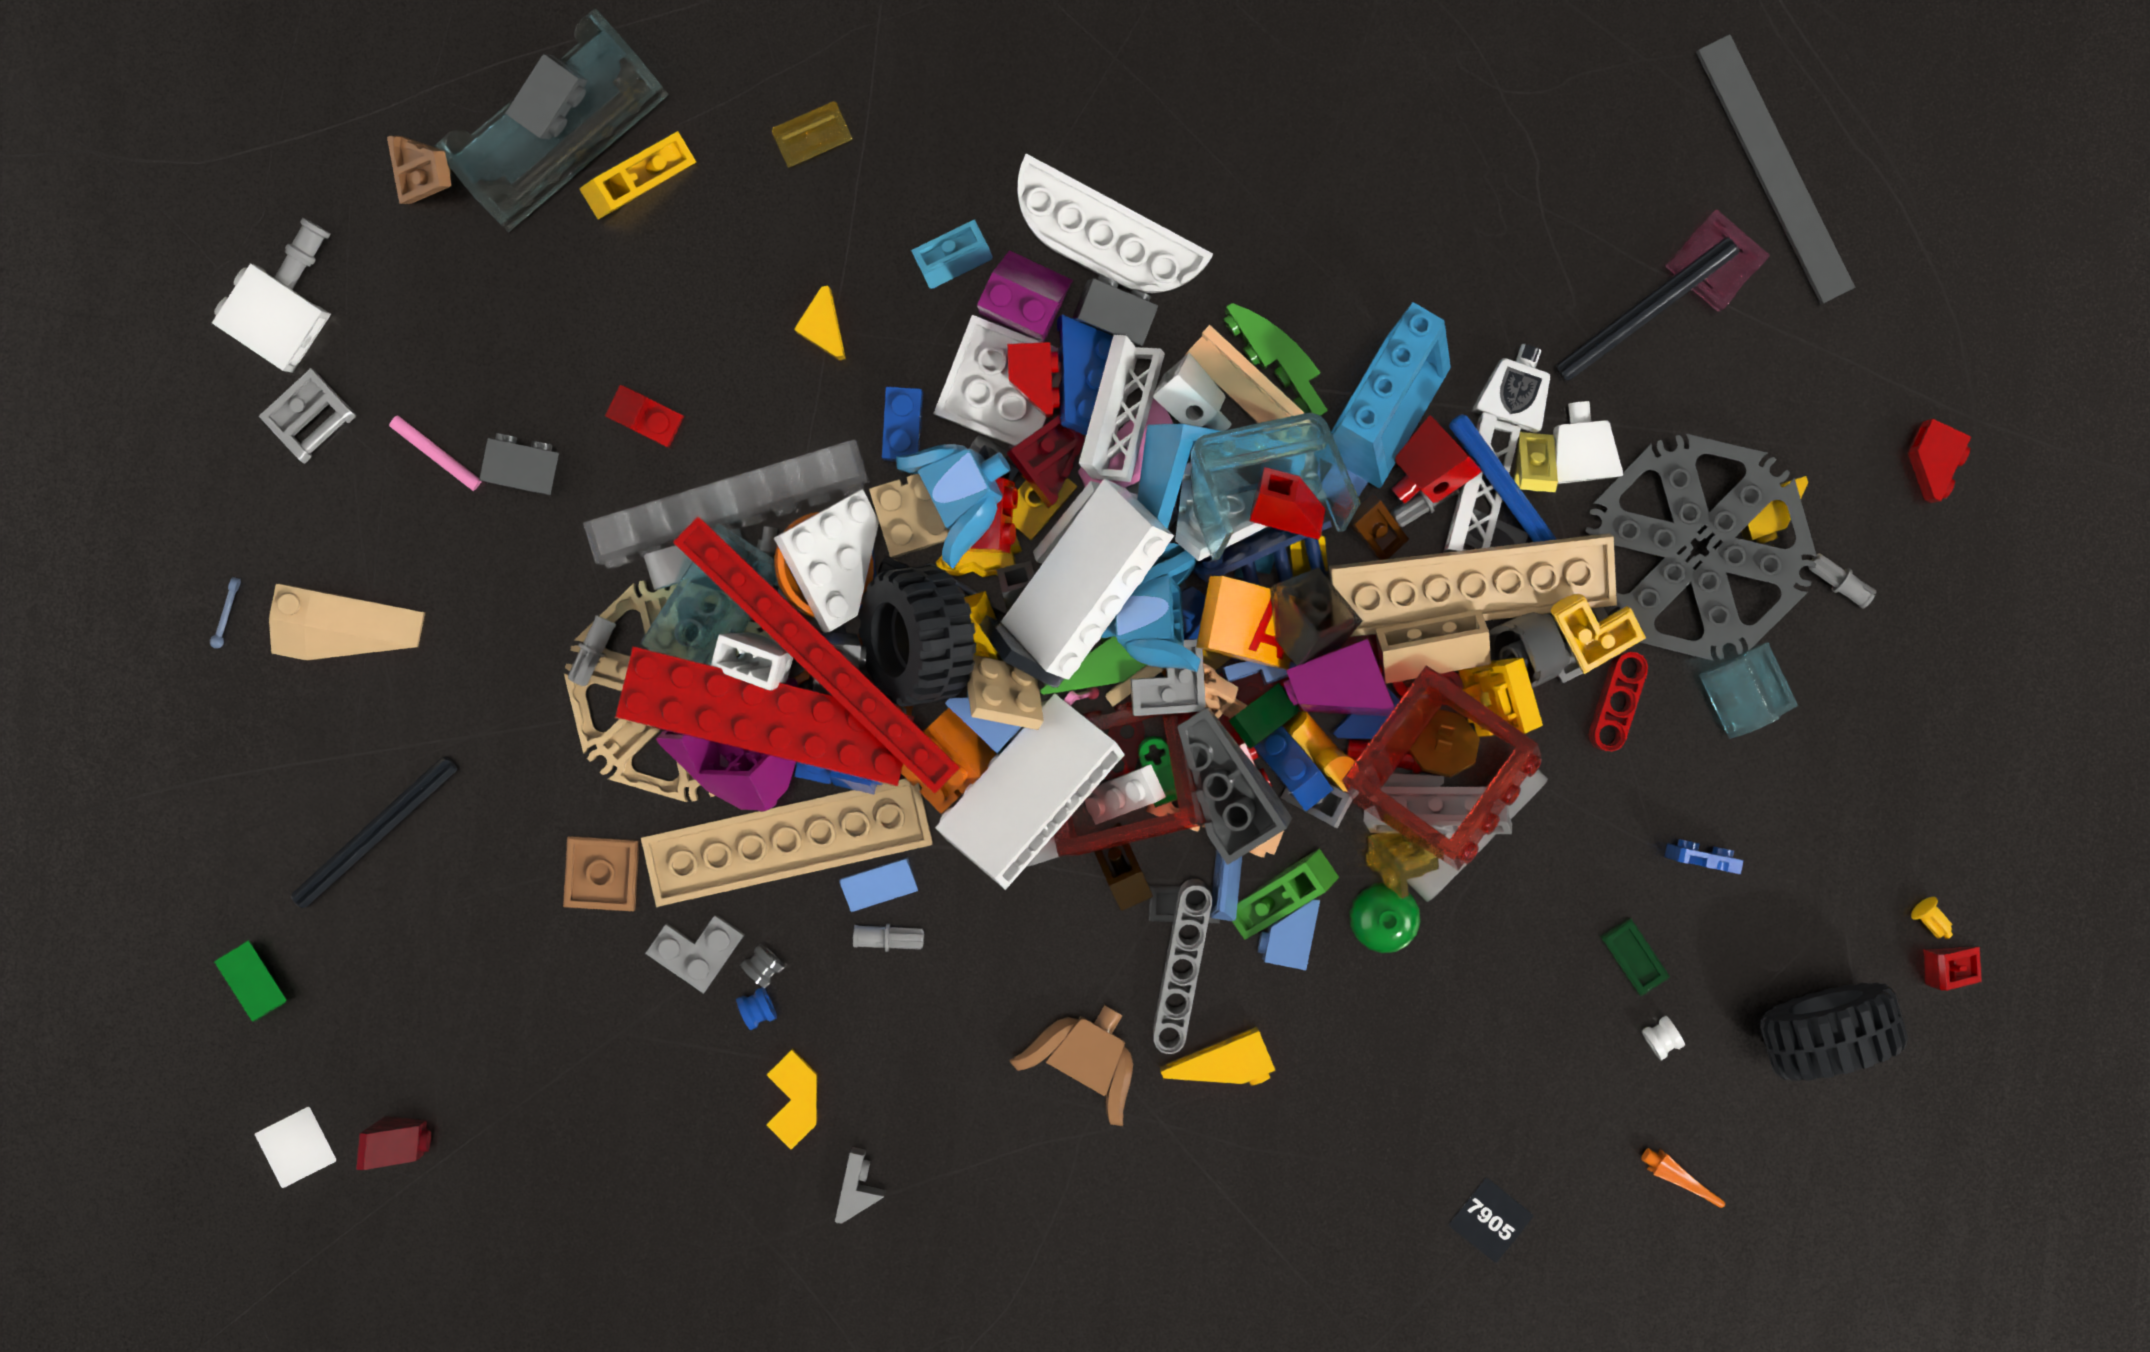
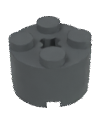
M1528 613L1500 624L1489 631L1491 661L1523 658L1532 688L1557 677L1563 668L1570 663V656L1557 630V623L1550 614Z

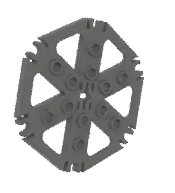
M1686 434L1689 439V449H1684L1683 438L1677 435L1676 441L1678 446L1675 451H1666L1662 440L1657 441V449L1661 454L1657 458L1651 444L1623 472V476L1618 477L1593 503L1605 506L1607 511L1591 509L1590 514L1599 516L1602 524L1597 529L1586 527L1585 532L1590 535L1610 533L1614 537V546L1665 557L1630 593L1620 594L1616 591L1617 605L1604 607L1607 614L1616 607L1622 609L1628 606L1632 609L1646 637L1640 643L1712 661L1714 659L1711 655V646H1716L1717 657L1722 660L1724 659L1722 648L1725 644H1734L1738 655L1743 654V646L1739 640L1743 637L1748 644L1749 651L1808 593V591H1801L1793 586L1795 583L1805 587L1811 586L1812 582L1802 579L1799 571L1804 566L1816 568V563L1809 559L1802 560L1801 555L1817 557L1795 478L1785 487H1781L1780 483L1789 477L1790 472L1785 470L1778 477H1774L1770 473V466L1777 459L1771 457L1761 467L1759 462L1763 456L1768 454L1767 452ZM1702 454H1712L1742 462L1746 468L1744 478L1709 512L1695 465L1697 458ZM1654 470L1661 476L1674 522L1625 511L1620 506V497L1643 472ZM1781 500L1787 505L1796 535V541L1792 547L1782 549L1736 537L1771 501ZM1706 525L1707 528L1699 534L1698 531ZM1712 532L1715 534L1709 540L1706 547L1709 551L1708 555L1704 556L1700 553L1696 557L1693 556L1688 562L1685 561L1694 548L1691 544L1694 538L1701 541ZM1722 540L1723 542L1715 549L1714 546L1717 542ZM1685 545L1687 548L1679 555L1677 552ZM1701 560L1702 563L1695 570L1693 567ZM1726 572L1776 584L1781 590V597L1757 623L1746 625L1739 619ZM1690 582L1704 626L1703 636L1694 641L1661 633L1654 625L1655 618Z

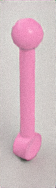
M1090 687L1086 691L1079 693L1072 690L1065 697L1064 701L1071 706L1076 700L1084 698L1094 700L1099 696L1100 692L1097 687Z

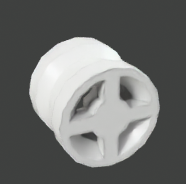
M1667 1016L1662 1017L1659 1020V1024L1655 1027H1646L1642 1030L1649 1046L1661 1061L1668 1056V1052L1672 1049H1681L1685 1046L1681 1035Z

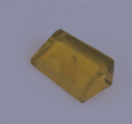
M836 101L772 128V133L788 168L853 140Z

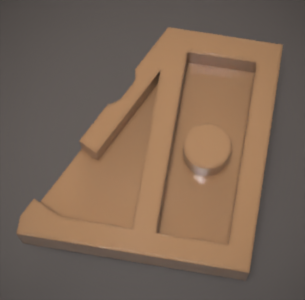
M404 136L387 137L399 204H412L452 186L450 168L447 164L444 150Z

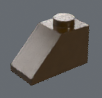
M1120 823L1088 837L1121 911L1153 897Z

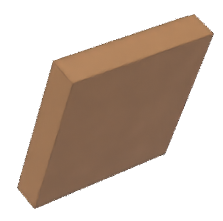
M568 836L563 907L635 911L640 840Z

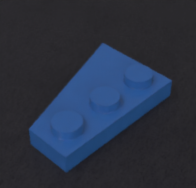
M1061 315L1057 319V331H1060L1058 361L1061 362L1062 382L1059 384L1061 425L1086 436L1113 336Z

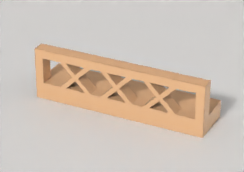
M1209 325L1202 332V337L1185 354L1190 353L1215 384L1275 441L1295 445L1312 427L1314 421L1212 326Z

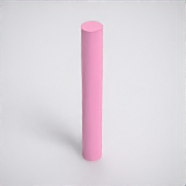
M397 415L392 419L389 427L472 491L477 489L482 482L479 481V477Z

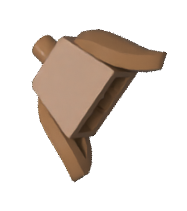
M1104 1005L1094 1023L1083 1016H1080L1078 1019L1066 1017L1057 1020L1045 1029L1027 1049L1009 1060L1017 1071L1029 1069L1045 1060L1049 1065L1103 1096L1106 1095V1114L1110 1124L1123 1126V1110L1132 1079L1133 1061L1131 1053L1124 1046L1125 1041L1113 1034L1123 1016Z

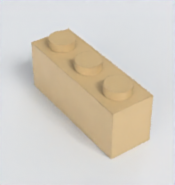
M1481 609L1376 629L1378 660L1386 684L1491 664L1489 630Z

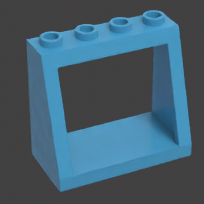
M1411 303L1386 336L1321 447L1320 454L1380 489L1396 463V455L1410 439L1451 368L1443 319L1416 303Z
M1187 424L1147 425L1137 500L1168 529L1191 448L1261 460L1259 483L1264 467L1300 476L1305 461L1306 447ZM1268 526V527H1266V528H1264V529H1262V530H1260V531H1258V532L1252 534L1251 537L1254 536V535H1256V534H1258V533H1261V532H1263V531H1265V530H1267V529H1270V528H1272V527H1269V526ZM1169 543L1163 554L1158 557L1154 564L1164 562V559L1173 558L1184 552L1185 549L1179 544ZM1272 553L1254 561L1257 573H1271L1274 563ZM1241 567L1235 569L1234 577L1244 578Z

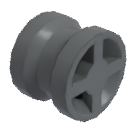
M759 944L754 949V955L751 959H745L740 964L745 973L763 988H766L771 983V977L774 973H780L785 968L782 961L762 944Z

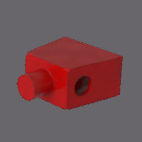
M1430 415L1396 455L1395 462L1406 475L1391 489L1405 504L1420 490L1433 503H1437L1479 475L1482 470Z

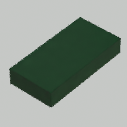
M1278 683L1228 721L1249 749H1251L1299 713L1300 709L1297 705H1293L1287 692Z
M1627 918L1600 936L1639 996H1643L1670 978L1631 918Z

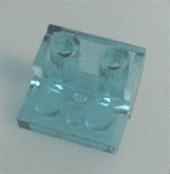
M1768 642L1760 644L1734 659L1726 660L1699 675L1729 739L1760 729L1778 720L1779 716L1798 706Z

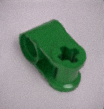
M1149 736L1143 739L1138 747V757L1141 766L1145 767L1151 764L1166 796L1153 803L1155 808L1189 796L1179 767L1176 766L1166 741L1157 736ZM1155 744L1157 749L1164 748V752L1159 754L1160 760L1154 762L1151 757L1145 758V755L1149 753V746Z

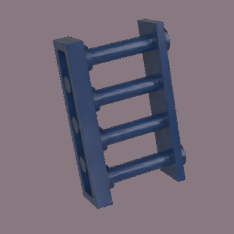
M1325 516L1322 531L1332 527L1331 521ZM1273 527L1224 548L1200 561L1197 560L1192 571L1202 580L1208 582L1210 576H1223L1241 567L1244 581L1260 586L1254 561L1272 553L1281 587L1279 592L1302 600L1299 616L1332 602L1330 572L1325 571L1319 541ZM1304 540L1312 576L1308 580L1295 585L1286 547Z

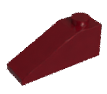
M385 1116L362 1131L359 1135L356 1170H368L417 1161L424 1155V1152H428L430 1147L431 1131L426 1130L427 1120Z

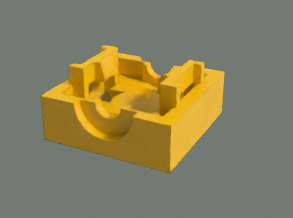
M1523 658L1492 660L1489 665L1458 670L1463 682V688L1459 689V692L1464 695L1470 716L1468 722L1474 723L1479 737L1491 736L1511 730L1512 734H1526L1543 726Z

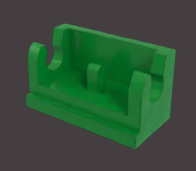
M249 940L214 961L252 1022L257 1021L287 1001Z

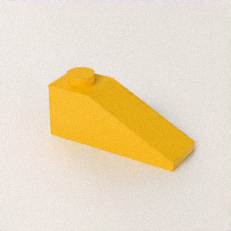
M677 131L595 177L582 186L580 191L599 220L693 165L696 161Z
M1255 1027L1160 1066V1071L1165 1079L1235 1084L1250 1082L1252 1086L1270 1078L1269 1073L1275 1071V1068L1258 1028Z

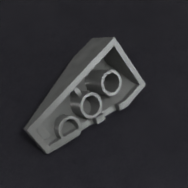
M1209 707L1177 726L1187 764L1191 769L1197 800L1201 805L1207 835L1227 865L1287 829L1293 818L1270 784Z

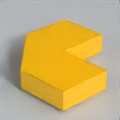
M794 1049L767 1073V1076L791 1100L766 1125L790 1149L802 1140L817 1124V1073Z

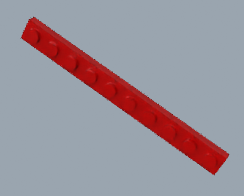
M699 516L673 541L681 551L934 794L960 769L936 743Z

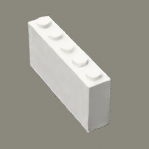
M1103 479L1001 623L1046 672L1069 680L1074 672L1078 670L1095 643L1100 640L1115 616L1122 610L1128 598L1143 581L1158 557L1163 554L1174 535L1126 488Z
M1055 693L1049 700L1041 703L1044 721L1039 730L1022 727L1012 738L1011 743L1005 750L992 758L988 764V769L973 784L970 783L964 796L958 803L944 812L940 823L935 827L947 841L1005 890L1125 755L1114 740Z

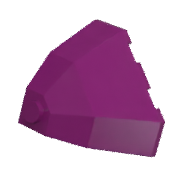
M788 678L786 683H784L798 687L795 678ZM666 730L656 738L659 745L705 790L741 810H758L763 812L773 808L777 800L787 791L796 764L793 761Z

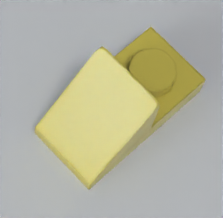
M1520 432L1517 441L1514 481L1520 489L1556 492L1558 476L1554 435Z

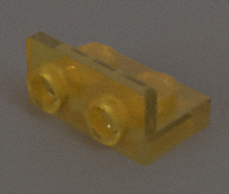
M1377 833L1368 836L1369 851L1366 852V859L1370 869L1373 872L1376 871L1383 878L1387 888H1392L1400 898L1409 896L1408 879L1421 877L1425 873L1439 869L1438 856L1415 833Z

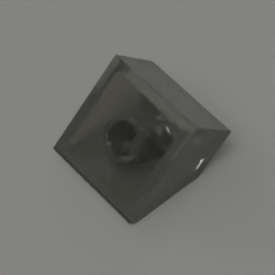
M1319 568L1277 583L1270 589L1275 640L1297 666L1341 648L1363 622Z

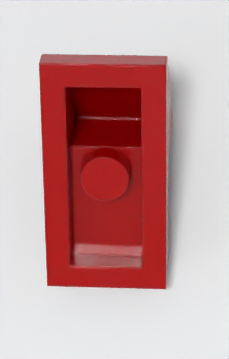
M622 385L619 386L605 414V417L668 448L684 418L683 415Z

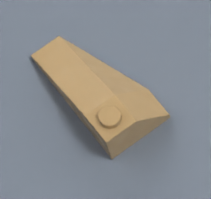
M276 583L269 615L271 653L301 660H316L415 648L419 646L425 612Z

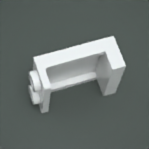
M250 263L248 268L244 267L237 274L234 280L235 288L229 297H224L218 303L214 311L216 317L212 324L282 371L293 373L331 314L276 280L260 266Z

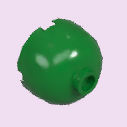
M1389 882L1374 883L1368 886V888L1355 897L1349 912L1350 927L1357 940L1369 950L1379 953L1397 952L1408 946L1417 935L1421 922L1420 910L1414 897L1403 887Z

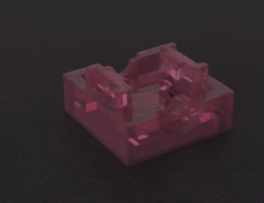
M1716 209L1666 264V267L1676 275L1724 239L1722 235L1730 237L1743 252H1739L1738 255L1704 279L1712 286L1711 288L1703 281L1692 288L1693 291L1719 312L1729 304L1741 286L1761 267L1770 255Z

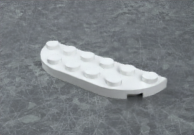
M1025 154L1018 176L1020 208L1033 234L1055 252L1098 275L1115 280L1119 283V286L1125 289H1135L1143 293L1165 292L1188 283L1206 267L1212 258L1213 253L1034 157Z

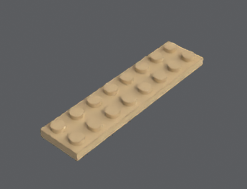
M1610 533L1329 566L1333 625L1336 638L1376 634V629L1479 609H1481L1485 621L1514 618L1532 612L1548 614L1551 613V607L1555 603L1573 594L1585 596L1590 608L1617 605L1614 537Z
M904 778L899 779L898 786L877 785L874 795L850 790L771 808L763 812L757 811L642 837L641 842L656 907L933 845L923 796L919 792L921 790L920 784L917 783L913 786Z

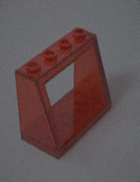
M1426 665L1342 779V782L1354 804L1459 871L1464 863L1469 864L1474 859L1479 850L1478 843L1485 834L1490 835L1495 830L1500 820L1498 815L1506 805L1511 806L1516 801L1521 791L1519 786L1527 776L1532 777L1540 767L1542 761L1540 757L1542 755L1535 741ZM1443 703L1515 747V750L1450 839L1380 790Z
M1132 702L1114 706V713L1102 715L1101 710L1081 714L1101 731L1163 715L1180 812L1076 837L1071 815L1054 834L1058 856L1075 857L1204 825L1205 819L1201 805L1197 800L1191 769L1188 767L1177 728L1178 725L1185 722L1184 713L1133 716Z

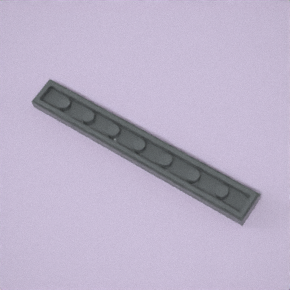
M1729 34L1699 49L1696 54L1820 304L1826 303L1856 288L1731 35Z

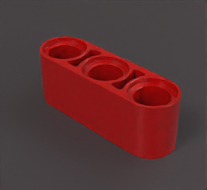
M1624 652L1614 657L1610 663L1589 729V740L1599 750L1616 751L1624 745L1648 673L1647 661L1639 653ZM1627 658L1633 659L1637 666L1635 674L1630 678L1624 676L1621 671V665ZM1618 691L1623 693L1626 698V705L1621 711H1615L1610 704L1612 695ZM1610 725L1615 731V739L1611 744L1605 745L1600 740V731L1603 727Z

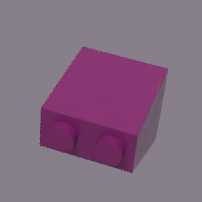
M1009 250L988 280L977 304L979 314L1006 328L1044 343L1073 280Z
M1368 639L1286 670L1289 680L1283 683L1289 699L1293 702L1294 706L1299 704L1306 712L1390 717L1397 714Z

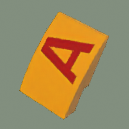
M1210 576L1196 648L1288 670L1302 600L1248 582L1224 576Z

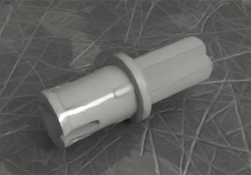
M1459 488L1437 503H1433L1420 490L1406 504L1402 503L1392 509L1391 515L1400 527H1404L1426 512L1432 514L1434 508L1459 494Z
M1820 553L1817 554V557L1814 556L1812 558V561L1816 563V568L1809 566L1808 568L1831 584L1834 593L1840 592L1862 609L1871 603L1875 597L1876 590L1853 575V571L1850 568L1843 570Z
M595 615V620L583 644L579 643L578 645L581 649L568 674L570 681L580 686L588 685L600 657H605L603 651L613 629L616 627L615 623Z
M887 923L886 927L854 925L853 947L885 948V952H889L890 948L922 949L924 945V931L921 928L891 927L890 923Z

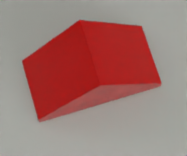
M1980 947L1924 950L1926 985L1938 990L1947 991L1982 982Z

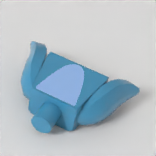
M943 444L909 455L896 456L897 469L920 475L944 525L950 530L944 542L942 559L952 569L955 568L962 556L984 535L995 519L998 509L997 503L1003 497L995 480L1010 471L1007 460L1000 452L984 460L979 453L958 444Z
M1185 550L1173 558L1152 566L1143 581L1123 605L1122 610L1106 628L1102 638L1116 636L1118 642L1129 655L1143 664L1153 667L1178 668L1198 672L1201 659L1184 647L1182 592L1179 587L1193 571L1196 559Z

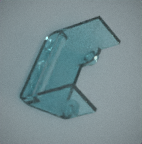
M1304 413L1206 434L1197 439L1191 451L1193 511L1213 561L1220 559L1234 533L1228 519L1230 504L1227 496L1256 490L1264 467L1300 476L1320 502H1326L1337 531H1345L1361 503L1330 428L1321 416L1314 413Z

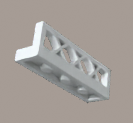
M1126 335L1113 336L1079 464L1091 479L1131 482L1153 400L1152 396L1156 389L1165 355L1162 349L1135 347ZM1137 358L1152 359L1150 368L1137 377L1134 373ZM1140 387L1143 391L1141 400L1131 408H1128L1125 404L1127 396ZM1131 419L1134 423L1133 431L1120 441L1117 437L1118 429ZM1122 451L1126 456L1123 469H1108L1110 459Z
M1484 412L1478 418L1476 429L1497 458L1505 454L1503 466L1509 473L1521 427L1497 421V415ZM1494 429L1511 434L1508 447L1498 453H1495L1491 446ZM1483 472L1460 487L1443 553L1465 550L1463 546L1467 532L1474 528H1477L1483 539L1481 548L1490 547L1502 498L1497 491L1494 498L1489 491L1494 489L1492 485L1489 487L1485 485L1482 480ZM1484 494L1492 508L1490 515L1478 521L1473 513L1476 498ZM1470 520H1472L1474 523L1471 526H1469ZM1488 521L1486 532H1484L1481 524Z

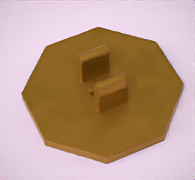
M1435 708L1411 721L1406 749L1422 771L1451 778L1475 765L1480 738L1463 715Z

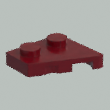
M1060 414L1013 447L1007 455L1046 507L1050 508L1057 502L1058 494L1073 468V462L1076 456L1079 455L1085 439L1081 433L1062 426Z

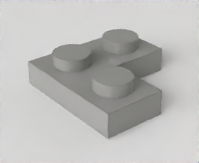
M1198 638L1184 639V647L1201 659L1198 672L1187 669L1166 668V677L1130 679L1133 716L1200 712L1206 708L1203 650L1196 648Z
M717 914L712 918L696 943L667 923L645 954L704 994L745 934Z

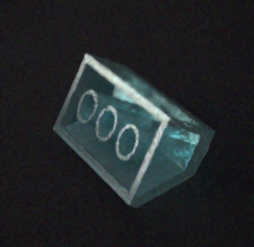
M717 523L713 530L773 587L777 580L774 565L775 558ZM692 561L640 644L653 652L711 666L719 634L743 633L752 618Z

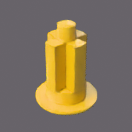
M1928 897L1918 903L1911 913V918L1913 920L1921 919L1936 938L1939 939L1943 936L1945 939H1949L1953 935L1951 932L1952 923L1936 906L1938 899L1936 897Z

